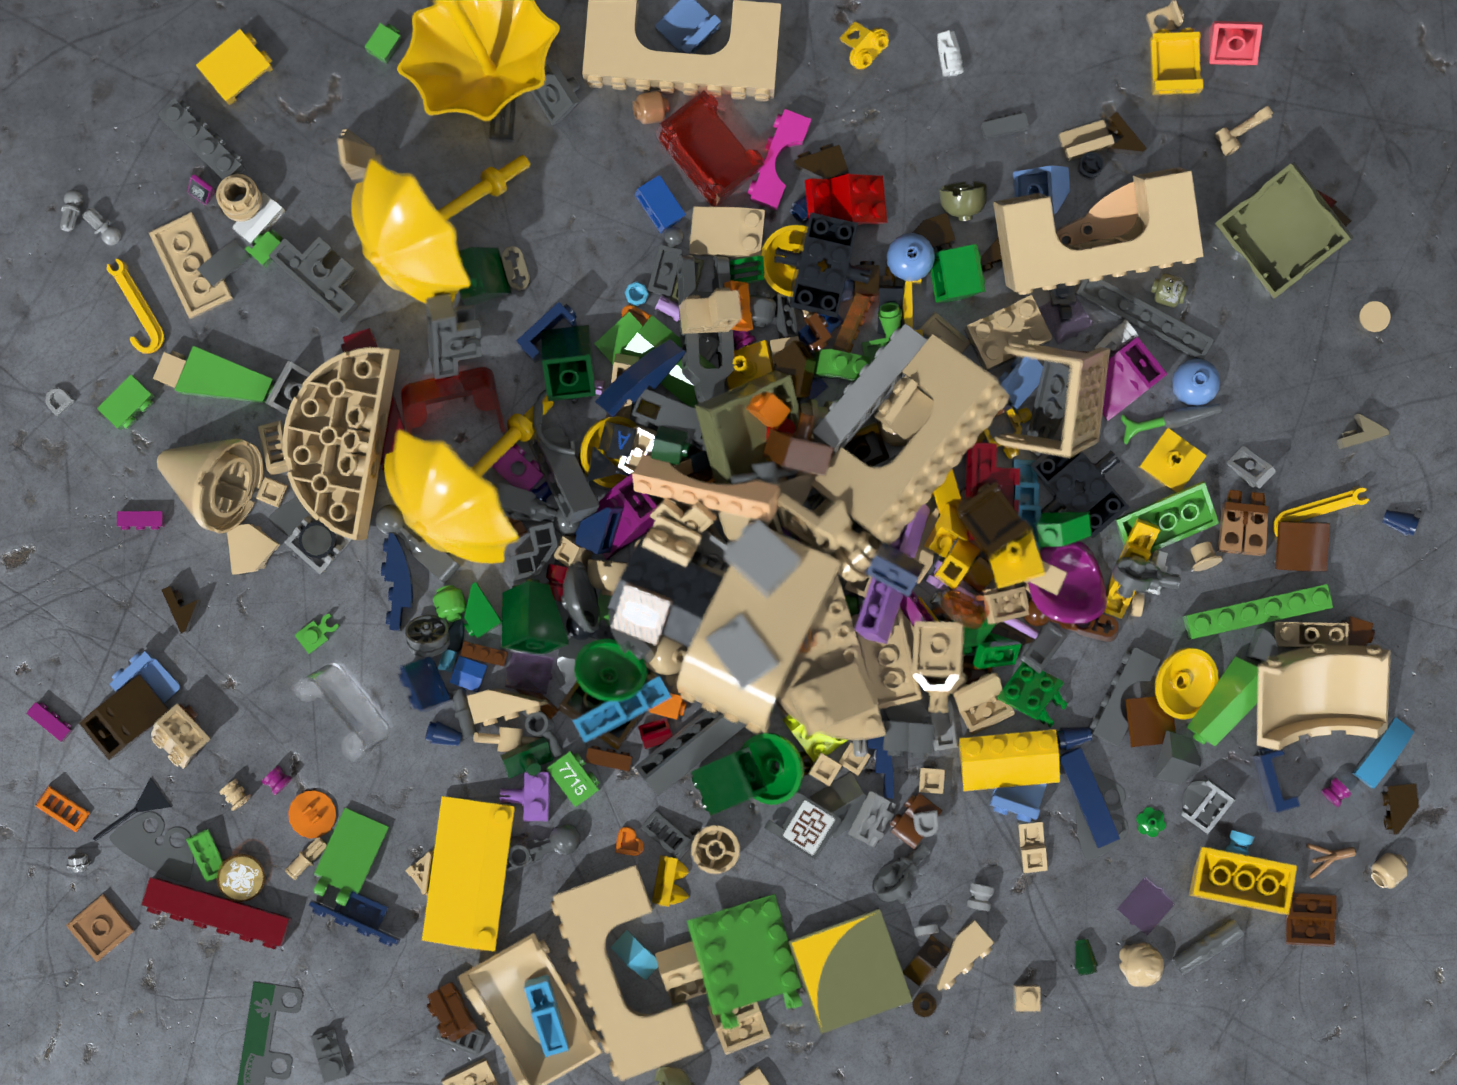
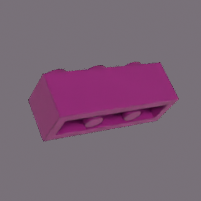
M117 511V527H121V530H130V527H136V530H145V527H151V530H160V527H164V512Z
M913 590L909 597L903 594L900 608L914 628L915 622H935Z
M42 701L40 703L35 702L26 714L60 742H64L73 731L70 728L71 725L65 720L61 721L59 719L60 716L56 712H50L47 709L48 706Z

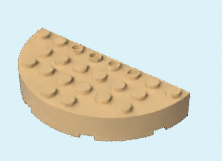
M362 348L342 353L323 363L303 382V387L291 402L284 425L283 456L286 459L288 468L287 475L296 496L304 508L317 521L319 520L325 524L329 530L353 540H364L368 537L400 352L398 349Z
M831 552L824 553V555L833 558ZM837 575V577H834L808 630L807 648H805V641H803L776 699L790 716L802 724L789 691L856 662L875 708L817 733L845 740H867L882 737L886 733Z

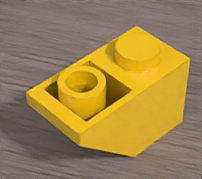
M959 538L934 574V577L950 588L955 589L972 565L980 549L969 541Z

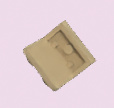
M901 378L894 385L889 397L880 405L875 418L909 443L931 416L933 400L917 389L919 384L913 379Z
M997 673L985 674L978 681L970 685H963L954 693L959 713L971 735L1015 715L1011 706L997 699V696L1002 691Z

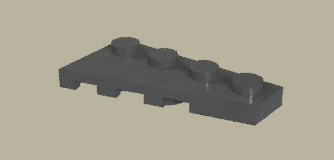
M1049 360L1044 361L1027 435L1054 439L1067 408L1071 365ZM1028 450L1038 456L1044 454L1043 452Z

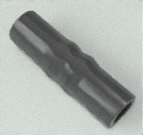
M1231 919L1174 956L1172 960L1182 975H1185L1242 938L1244 934L1236 921Z

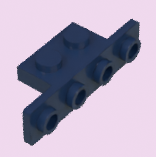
M353 891L346 906L337 903L335 909H332L314 900L310 901L308 905L313 908V913L322 917H326V914L335 917L334 922L345 927L351 924L357 927L356 932L370 937V934L380 937L378 941L387 946L397 945L401 940L379 930L389 907Z

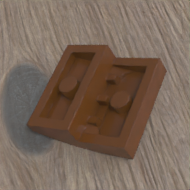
M1278 521L1275 569L1327 571L1330 523Z
M1156 696L1126 699L1131 747L1163 744L1166 731L1176 733L1174 717L1163 711Z
M1292 893L1289 914H1286L1285 944L1334 947L1335 920L1337 919L1336 895Z

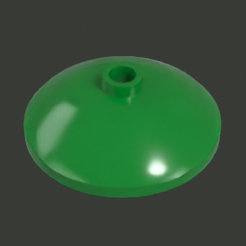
M600 639L588 643L579 651L574 664L575 676L581 687L592 696L606 701H623L635 696L644 686L647 676V669L643 658L638 660L630 650L624 654L616 640Z
M761 733L748 739L741 749L749 746L768 790L754 797V799L769 805L780 804L791 799L800 789L804 773L802 759L795 746L783 736L775 733ZM776 762H778L780 768L776 767Z

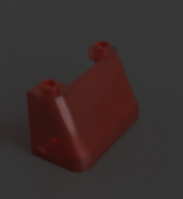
M703 90L662 121L657 129L656 137L705 200L712 207H717L762 169L764 160L757 150H746L718 116L717 106L719 104L712 94L708 95Z

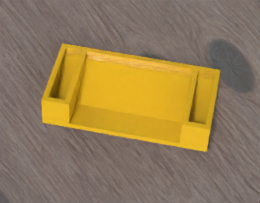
M441 796L422 941L495 951L514 814L513 805Z

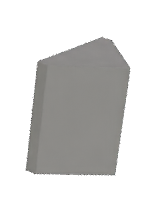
M288 361L265 403L287 415L292 400L298 395L303 387V382L311 373Z

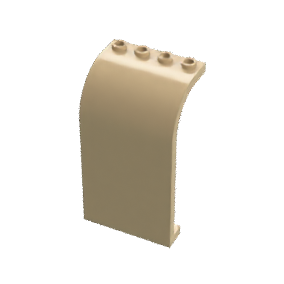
M772 530L770 531L801 558V565L768 599L730 565L691 643L677 683L678 692L681 693L680 697L691 703L696 700L703 704L702 707L712 713H715L717 710L725 714L724 718L733 723L738 721L747 724V729L758 734L760 731L767 732L770 726V713L780 687L834 577H837L841 569L840 561ZM740 614L744 616L768 651L779 663L777 667L742 691L705 640Z

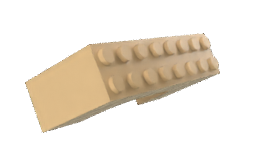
M588 0L582 75L584 83H588L589 87L602 88L603 85H612V88L617 90H626V87H636V90L641 92H649L651 88L660 89L661 93L672 94L676 90L683 91V94L691 96L702 92L707 93L709 97H721V94L731 95L733 99H745V96H752L758 101H769V98H774L781 14L780 3L733 0L731 34L728 43L721 51L715 54L700 55L653 51L644 47L636 37L638 0Z
M1176 167L1133 175L1138 215L1131 230L1121 236L1074 245H1062L1058 240L1050 197L1036 193L993 201L1006 287L1014 292H1018L1019 295L1032 293L1034 288L1042 287V290H1051L1057 288L1056 284L1065 283L1066 286L1080 284L1082 279L1089 278V281H1099L1103 279L1104 275L1112 274V277L1127 275L1126 271L1130 270L1140 273L1149 271L1150 267L1159 265V268H1168L1173 266V262L1182 261V264L1196 262V258L1203 257L1192 172Z
M933 334L902 371L907 378H911L919 384L917 389L933 400V411L929 419L900 455L885 467L871 468L840 447L829 462L826 476L818 474L810 484L833 505L839 499L843 501L851 520L875 536L880 542L886 543L889 546L898 539L903 528L914 519L920 507L929 501L933 491L945 481L946 475L953 467L959 464L964 453L975 444L977 437L984 429L989 427L994 416L1006 406L1007 400L1010 398L993 376Z
M637 864L555 894L553 896L554 901L550 902L555 916L560 915L562 923L559 925L563 939L568 938L571 945L567 950L571 961H576L579 969H577L576 975L580 985L585 984L587 992H585L584 996L588 1007H593L596 1013L593 1021L597 1031L602 1030L604 1037L601 1042L605 1053L611 1054L612 1060L609 1064L614 1077L619 1076L620 1081L702 1051L703 1043L687 1000L649 1014L633 1010L624 999L608 956L606 938L609 931L618 924L653 911Z

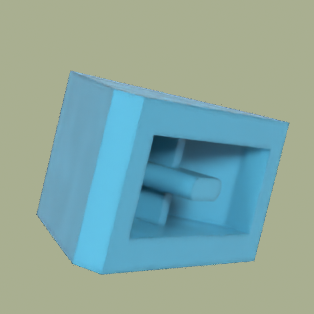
M628 930L610 947L627 966L645 980L658 968L656 956Z

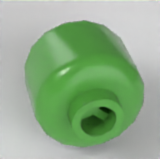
M454 585L437 589V594L433 596L437 616L447 619L448 622L460 620L462 618L461 614L466 611L467 607L462 590L455 588Z

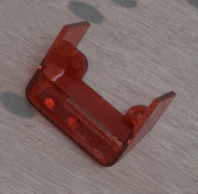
M478 367L458 372L459 375L440 379H435L434 377L405 385L401 390V402L407 434L416 438L414 428L421 427L426 423L428 418L426 405L473 395L474 403L478 409L482 411L496 410L500 430L504 435L507 432L495 375L492 370L487 367Z

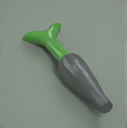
M1220 403L1209 406L1171 409L1166 411L1163 417L1135 422L1125 415H1121L1122 422L1126 426L1124 443L1128 444L1130 439L1140 431L1161 426L1169 429L1178 428L1210 415L1221 413Z

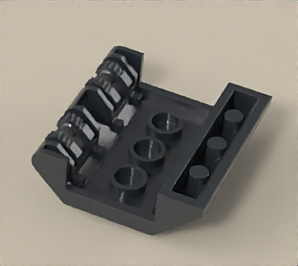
M648 528L641 537L618 581L608 609L614 612L617 611L627 582L669 598L673 601L661 635L690 648L729 566L726 565L721 570L723 563L718 561L714 568L708 567L710 557L704 555L700 560L701 553L695 551L694 556L686 567L642 546L646 536L651 531V528Z

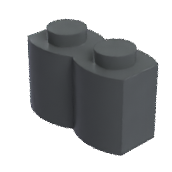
M885 721L886 735H884L883 750H888V755L902 756V752H912V757L926 758L927 754H932L934 725Z

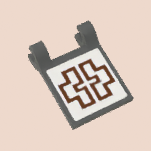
M797 792L791 798V800L796 802V805L784 825L780 827L768 820L764 828L816 861L841 819Z

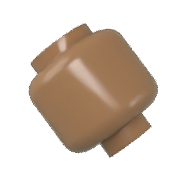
M657 91L639 94L636 101H633L635 119L640 120L642 124L662 122L665 119V114L669 112L667 98H663L660 92Z

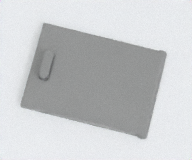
M742 614L705 639L739 685L741 691L779 665L778 661L774 659Z

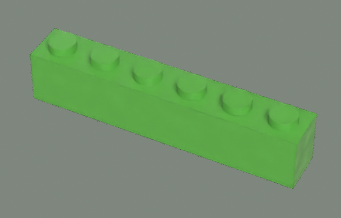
M1326 584L1183 616L1187 638L1190 640L1333 608L1329 587Z

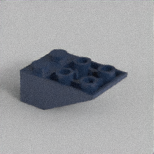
M426 657L399 667L401 673L398 676L403 687H408L411 692L408 698L413 709H418L419 712H428L452 701L433 657Z

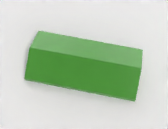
M652 315L622 353L624 355L640 357L639 359H641L668 340L673 341L681 348L680 337ZM699 354L700 364L704 368L718 369ZM680 359L660 384L684 404L696 409L695 405L698 402L695 397V388L682 375V362Z
M1204 481L1116 519L1119 535L1124 545L1137 518L1159 526L1160 532L1150 552H1154L1219 524Z

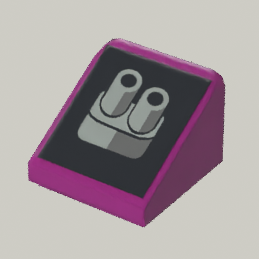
M197 175L191 176L187 189L188 194L204 205H207L216 193L215 189Z

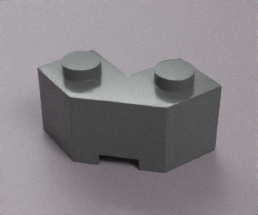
M553 522L528 528L533 551L510 556L515 580L539 575L558 547Z

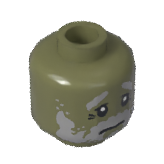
M1164 273L1160 280L1155 278L1151 292L1155 293L1154 299L1157 303L1175 308L1178 304L1183 303L1188 286L1185 285L1183 278Z

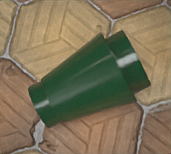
M1089 939L1075 941V970H1077L1078 976L1097 973L1096 967L1099 965Z

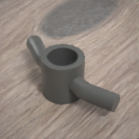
M773 461L752 465V473L730 476L731 485L756 480L779 485L778 478L795 475L797 469L788 467L777 468L776 463Z
M526 710L521 711L520 713L527 717L525 721L526 730L536 737H545L549 742L554 757L562 755L563 752L558 739L553 733L554 721L541 712L527 714ZM543 718L545 722L544 728L537 732L535 723Z

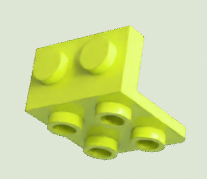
M787 715L782 719L813 762L816 761L820 753L827 756L847 741L819 733L808 736L804 726L792 716Z

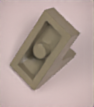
M1358 413L1354 417L1359 433L1357 434L1356 429L1342 433L1343 438L1338 439L1337 444L1340 450L1389 435V430Z

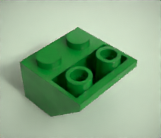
M977 244L934 253L935 260L930 272L936 303L960 301L985 292V279L982 274L981 255Z

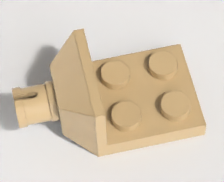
M784 493L777 499L782 527L816 551L824 554L835 551L840 546H843L850 553L856 554L863 546L864 538L852 531L850 519L844 503L840 499L821 518L814 511H808L802 507L797 499L789 498Z
M915 622L912 675L923 689L929 693V712L939 713L941 711V713H947L949 694H954L968 680V676L962 672L964 625L959 622Z

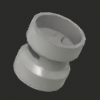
M971 883L970 891L972 897L967 900L966 907L990 912L991 903L989 899L994 893V887Z

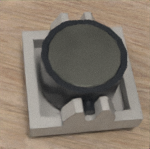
M310 514L294 529L293 534L285 541V544L322 575L353 539L346 538L329 530L325 524L319 520L317 521Z

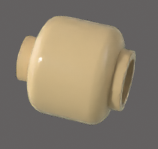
M1385 853L1372 865L1371 877L1381 888H1394L1408 875L1407 862L1399 854Z

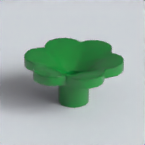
M1152 807L1145 808L1143 813L1138 814L1136 817V821L1139 824L1138 831L1141 834L1156 837L1159 831H1163L1166 828L1163 812L1160 810L1155 811Z

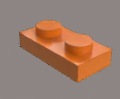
M738 281L725 282V288H730V291L739 292L742 319L731 330L746 332L752 330L753 322L750 312L748 283Z

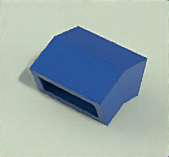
M459 656L449 683L478 693L487 671V665Z

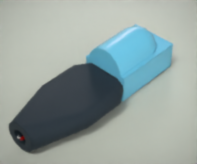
M461 620L454 621L449 627L450 645L442 652L438 666L440 670L453 672L458 651L461 650L464 641V621Z

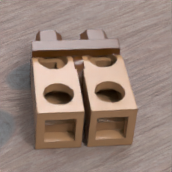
M1229 490L1226 502L1222 504L1219 541L1217 542L1216 552L1233 554L1241 552L1244 555L1264 556L1267 545L1269 506H1265V493L1251 492L1250 504L1241 503L1242 491Z

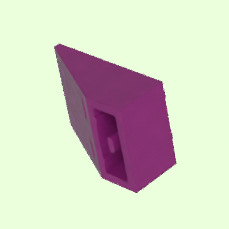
M1138 336L1109 359L1102 412L1107 421L1167 375L1166 371Z
M633 474L614 486L599 501L596 513L607 507L621 506L624 508L611 552L602 554L606 560L646 532L655 523L650 514L657 506L648 494L634 491Z

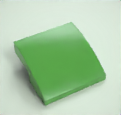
M628 312L599 338L594 345L613 365L616 353L623 354L622 351L643 326Z

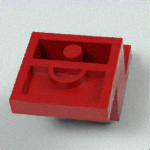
M846 174L831 179L810 178L805 180L808 219L812 212L858 223V225L888 223L882 175Z

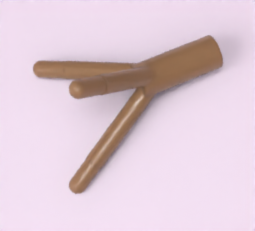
M1309 843L1306 845L1309 849L1328 854L1312 859L1313 863L1326 862L1310 874L1311 879L1335 860L1355 856L1354 847L1333 851Z

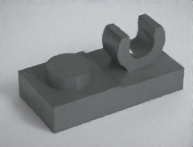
M333 1029L312 1035L311 1038L324 1083L347 1077L348 1072L336 1030Z

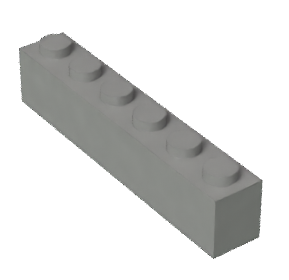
M907 324L893 332L890 337L891 341L887 346L879 348L875 354L874 361L862 368L859 373L860 377L856 382L849 383L844 390L843 397L839 401L835 400L829 407V413L825 418L818 419L814 424L812 431L814 439L833 447L832 453L834 455L840 447L844 448L889 396L896 382L906 376L902 371L927 342L924 337Z

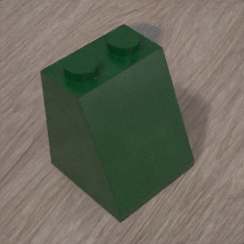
M469 247L457 251L462 268L470 283L469 287L459 290L465 306L476 305L512 294L499 248Z
M589 325L542 330V365L548 401L596 396Z
M527 579L524 583L514 585L511 589L502 592L501 648L542 656L569 645V639L550 585L540 583L538 579Z
M749 746L691 771L693 775L692 782L695 788L699 789L702 796V805L709 812L710 816L768 791Z

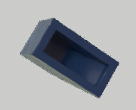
M621 506L607 507L582 520L576 530L575 544L596 554L610 553L624 508Z

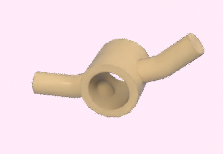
M499 727V734L475 733L473 736L474 742L498 744V751L509 752L540 739L539 737L523 736V729Z

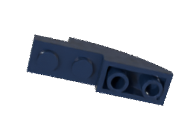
M389 533L388 538H384L383 552L387 553L386 562H382L381 576L385 577L384 581L394 583L393 587H389L388 601H392L391 611H387L386 625H390L389 630L401 631L403 608H413V581L403 546L394 533Z

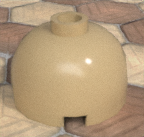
M588 559L587 574L590 583L594 588L602 590V595L613 596L628 562Z
M663 635L660 636L657 645L644 641L652 649L655 656L649 663L644 660L648 670L665 676L681 671L689 650L688 647Z
M712 825L703 828L695 836L691 853L694 862L700 869L708 873L720 874L728 871L735 865L739 857L740 846L737 837L731 830L723 826Z

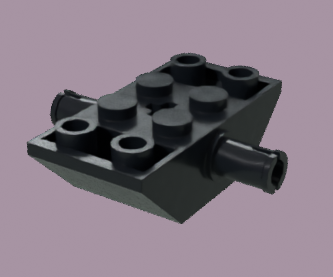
M811 212L802 236L799 251L793 252L777 247L775 254L781 256H775L774 263L794 266L795 269L791 285L790 307L837 318L845 281L849 279L868 284L870 277L866 276L871 274V269L850 264L858 223ZM822 260L827 265V269H824L823 272H821V267L817 266V263L822 262Z
M1110 450L1109 453L1094 464L1082 451L1071 457L1044 453L1030 465L1044 487L1053 496V500L1041 509V514L1048 511L1050 513H1058L1062 510L1066 512H1090L1092 531L1090 537L1093 539L1130 508L1105 479V474L1121 462L1119 458L1116 457L1111 462H1108L1115 455ZM1075 481L1083 483V493L1080 490L1077 492L1074 490L1076 486Z

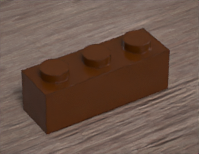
M464 641L460 656L505 667L509 652Z
M593 745L592 748H588L585 763L630 772L633 758L630 756V753L621 751V754H617L615 750L608 748L606 751L600 750L601 747Z

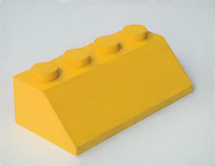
M1056 729L959 739L958 746L963 791L1060 783Z
M1201 847L1193 870L1189 896L1283 915L1289 914L1297 866Z

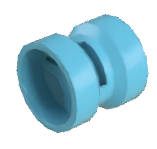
M1231 830V842L1226 847L1225 852L1249 856L1250 852L1248 849L1253 844L1254 836ZM1235 844L1244 846V848L1236 847Z

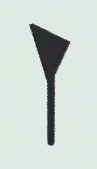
M593 446L587 482L614 474L631 475L624 470L618 469Z
M150 778L134 809L97 834L93 840H99L137 812L169 808L171 806Z

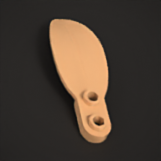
M1134 181L1103 197L1092 206L1084 217L1058 228L1055 232L1062 245L1080 244L1094 239L1101 240L1121 236L1130 231L1138 215ZM1085 226H1091L1090 233H1084L1083 229ZM1064 236L1070 237V241L1067 244L1062 243Z

